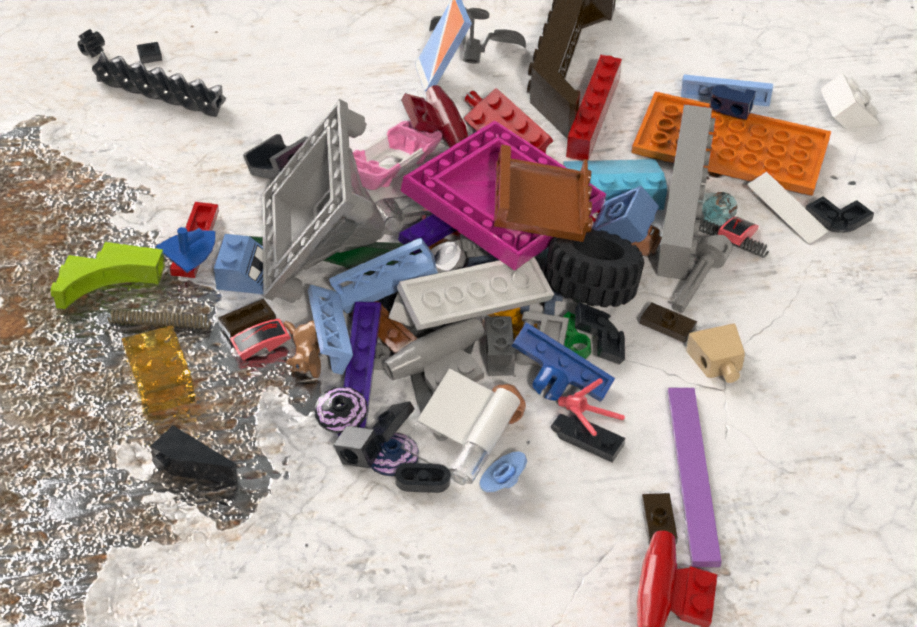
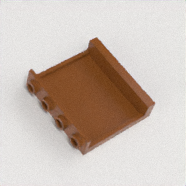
M501 144L496 163L494 227L583 242L586 232L590 233L593 218L589 217L592 210V202L589 201L592 186H589L591 170H588V160L584 159L581 171L511 159V146Z

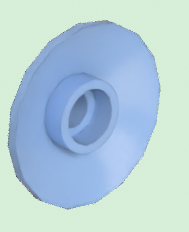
M520 451L511 452L496 460L482 475L479 483L480 488L488 493L514 486L526 467V455Z

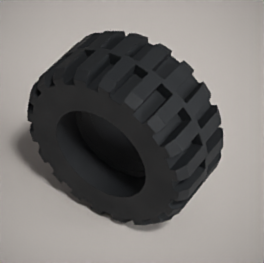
M591 228L590 233L586 232L583 242L557 237L552 238L544 268V276L549 286L555 292L561 293V296L573 299L574 302L586 303L588 306L618 307L621 304H627L636 296L645 262L639 248L636 245H632L629 240L622 239L616 234H609L607 231H597Z

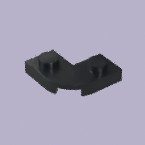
M822 196L806 205V210L826 229L834 232L845 233L854 231L872 221L874 212L858 200L839 209Z
M580 303L575 308V328L597 336V357L620 365L625 360L624 332H618L614 324L608 320L611 317L608 313Z

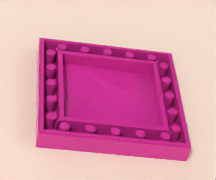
M494 120L405 175L400 191L515 271L549 247L553 237L494 227L496 163L501 144L511 146V159L562 168L566 167ZM589 183V186H592L589 200L592 202L590 214L592 216L602 209L607 194Z

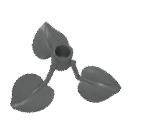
M465 7L472 24L470 26V38L467 39V42L466 36L462 40L464 62L470 64L480 63L481 52H485L489 39L496 42L518 44L526 48L524 36L517 31L508 29H496L494 33H488L481 45L480 40L474 38L475 19H488L490 13L481 8ZM442 16L431 18L429 31H433Z

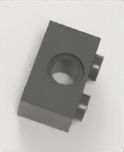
M511 316L485 317L484 341L488 376H513L515 348L512 347L514 339Z

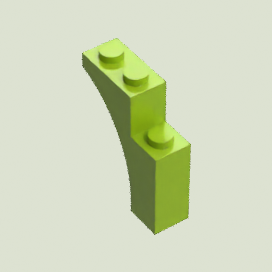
M105 242L102 250L98 251L96 259L68 255L65 264L60 266L57 281L53 282L51 286V297H54L56 308L66 309L81 296L112 284L127 282L159 284L165 270L163 249Z

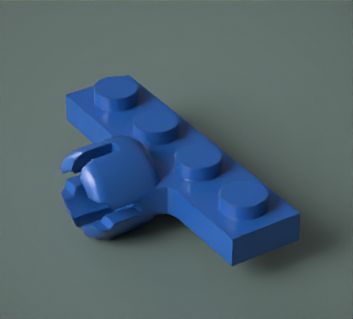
M527 322L512 344V347L541 366L532 386L539 395L547 385L550 386L544 397L545 399L556 401L562 396L569 384L583 390L601 378L603 382L587 393L601 402L615 380L610 374Z

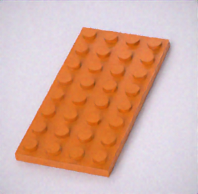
M655 91L632 145L631 153L674 163L684 105L711 108L710 104ZM712 109L711 118L716 119L714 132H709V134L713 135L711 149L706 148V151H711L709 165H704L703 168H708V172L747 181H753L767 172L784 189L813 196L832 131L750 113L747 120L722 114Z

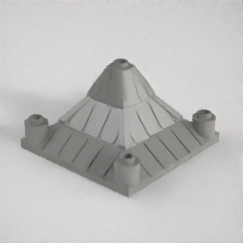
M341 99L335 103L262 194L263 297L271 301L278 297L294 303L304 293L302 281L295 278L302 270L313 267L337 252L341 253L373 244L385 234L386 228L383 218L366 188L362 185L353 151L349 148V136L352 138L361 136L365 132L367 123L363 115L348 109V103Z

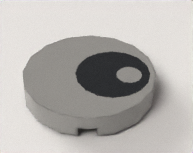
M445 242L430 250L434 255L437 268L452 271L457 270L458 267L461 269L464 265L465 252L456 242Z

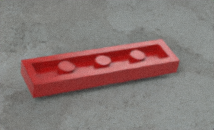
M195 202L185 227L187 232L198 228L212 231L219 213V205ZM172 262L170 274L171 276L195 278L199 266L186 273Z

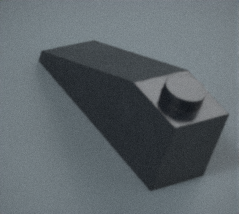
M173 425L150 445L153 464L159 470H165L173 476L235 484L238 481L236 463Z

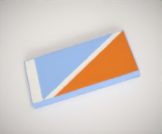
M462 0L450 1L415 63L425 91L429 87L438 84L472 24Z

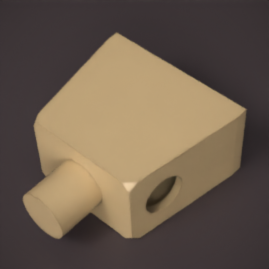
M735 323L689 333L686 351L706 377L713 378L723 375L727 383H732L739 379V371L743 367L745 352Z

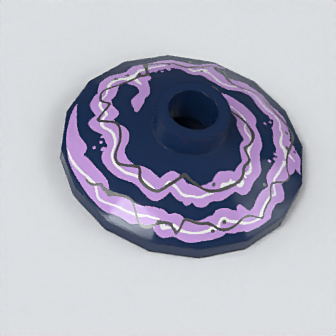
M395 433L388 442L380 443L382 451L370 468L383 476H395L396 469L400 465L418 462V446L409 436Z

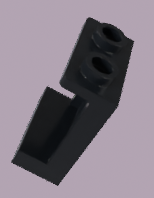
M275 134L247 151L243 156L250 174L275 179L308 137L305 136L292 145L286 146L281 134Z

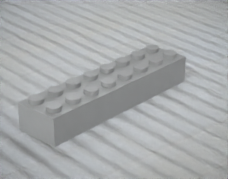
M684 105L661 240L657 276L686 280L688 270H693L695 256H690V254L695 255L698 238H693V236H698L700 220H696V218H701L703 202H698V200L704 199L705 185H701V182L706 183L708 168L703 167L704 165H709L711 151H706V148L711 149L713 135H710L709 132H714L716 119L711 118L712 108Z

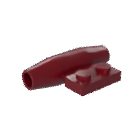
M434 85L427 89V101L423 97L407 93L403 95L401 101L414 129L420 132L427 131L431 133L440 131L442 133V140L449 148L468 137L466 125L454 101L441 86Z

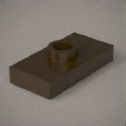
M263 298L218 317V321L228 337L231 338L252 326L276 319V314Z
M653 302L650 303L640 317L641 325L684 343L688 340L689 333H692L697 325L696 320Z
M670 493L642 494L641 502L648 544H650L653 534L657 531L672 533L677 544L678 536Z

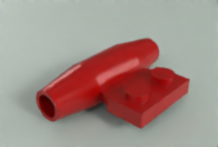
M657 531L653 534L642 563L636 601L637 627H665L670 611L677 615L681 621L701 627H709L712 623L718 574L691 566L689 568L677 569L676 539L672 533L667 531Z

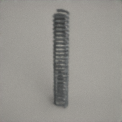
M696 218V220H700V232L703 231V233L710 234V236L715 235V233L718 235L722 225H715V222H708V219L705 220V218ZM747 237L740 246L734 244V246L741 247V249L748 250V252L755 253V255L762 256V258H765L769 253L767 251L764 255L767 244H760V241H753V238Z

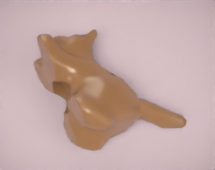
M285 321L284 326L293 337L296 347L295 356L288 359L286 364L292 366L291 372L296 371L305 374L310 371L313 378H319L321 374V361L318 356L320 348L314 321L301 324L297 328L293 323Z

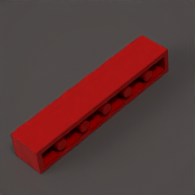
M600 55L568 135L567 158L581 161L586 159L589 161L620 80L621 58Z

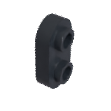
M405 463L396 469L395 483L399 489L406 492L440 493L449 488L451 473L446 466L441 464Z

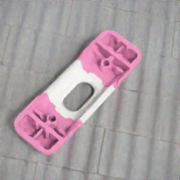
M403 121L389 129L386 136L362 151L355 150L353 155L363 187L369 190L389 187L393 178L416 163L423 164L426 156L432 153L442 140V133L440 131H434V133L420 132L414 129L411 121ZM389 157H396L402 160L392 168L379 165L380 162Z

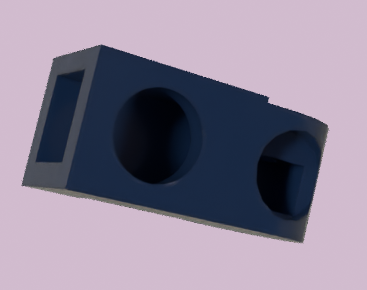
M717 85L711 91L710 107L722 114L747 120L754 105L756 91L747 89L746 92L732 90L725 85Z

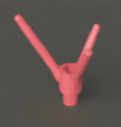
M601 378L583 390L574 393V395L561 396L558 400L559 406L566 407L567 410L574 413L592 436H596L597 432L581 412L587 410L619 420L625 419L624 415L588 404L585 395L603 382Z

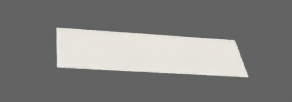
M767 172L747 184L808 244L829 232Z

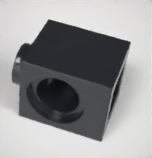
M346 426L334 443V447L343 465L370 469L382 451V447L373 429Z

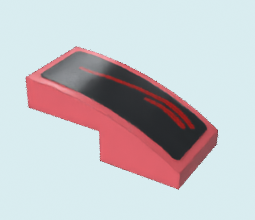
M732 217L722 225L718 235H724L731 243L740 246L747 237L751 238L759 225L740 217Z
M280 319L257 324L230 338L243 361L264 347L271 352L291 339Z

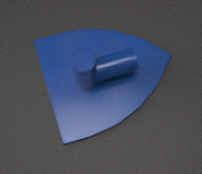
M180 227L177 229V235L161 242L155 248L163 249V254L188 273L204 262L210 255L215 245L216 231L198 228L187 232L185 227Z

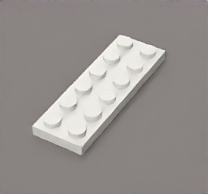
M535 257L515 271L502 261H495L400 281L397 286L417 330L551 300L554 296Z

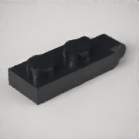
M559 414L551 425V429L558 433V437L561 440L613 463L625 445V437L589 422L597 432L596 436H592L576 415L568 417Z

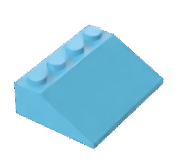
M655 159L588 161V170H591L590 184L607 194L605 201L642 186L659 206L658 210H664L667 185L664 172ZM563 161V166L566 168L581 171L583 161Z

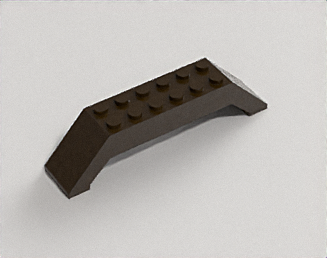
M553 0L552 10H549L547 23H544L543 36L539 37L538 49H535L533 62L529 64L528 76H531V80L528 82L527 93H530V103L567 139L579 110L580 90H575L565 78L582 29L605 20L611 21L615 11L616 0Z

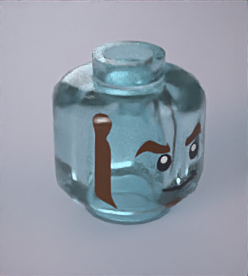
M717 192L703 204V216L706 220L708 219V222H715V225L718 224L720 226L732 217H735L738 205L731 194Z

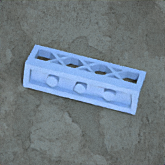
M685 74L682 78L681 97L710 100L712 88L717 85H725L732 90L746 92L747 89L756 91L754 105L770 106L773 84Z
M419 238L329 279L332 287L340 295L342 309L347 314L354 311L355 302H375L398 292L397 286L400 281L438 274L433 253L422 238ZM419 248L422 250V252L417 255H409L410 252H413ZM392 260L399 261L394 265H386ZM367 271H376L370 276L363 275ZM345 281H353V283L345 287L340 285V283Z
M310 285L308 295L320 353L330 357L333 373L343 375L353 353L339 294L336 291Z

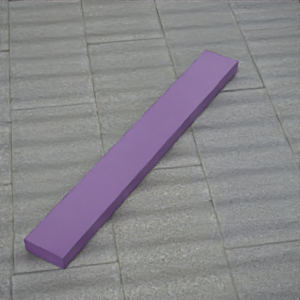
M668 388L667 395L691 566L720 567L722 561L695 388Z

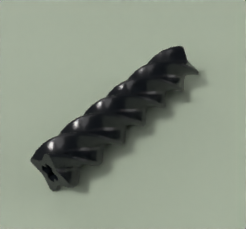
M101 51L98 61L92 66L97 82H103L111 87L123 88L132 93L143 94L152 99H162L172 105H182L189 110L202 111L209 116L217 117L220 107L226 101L222 85L207 88L201 79L187 82L181 73L167 76L161 67L148 71L140 61L128 65L122 56L108 59L103 51Z

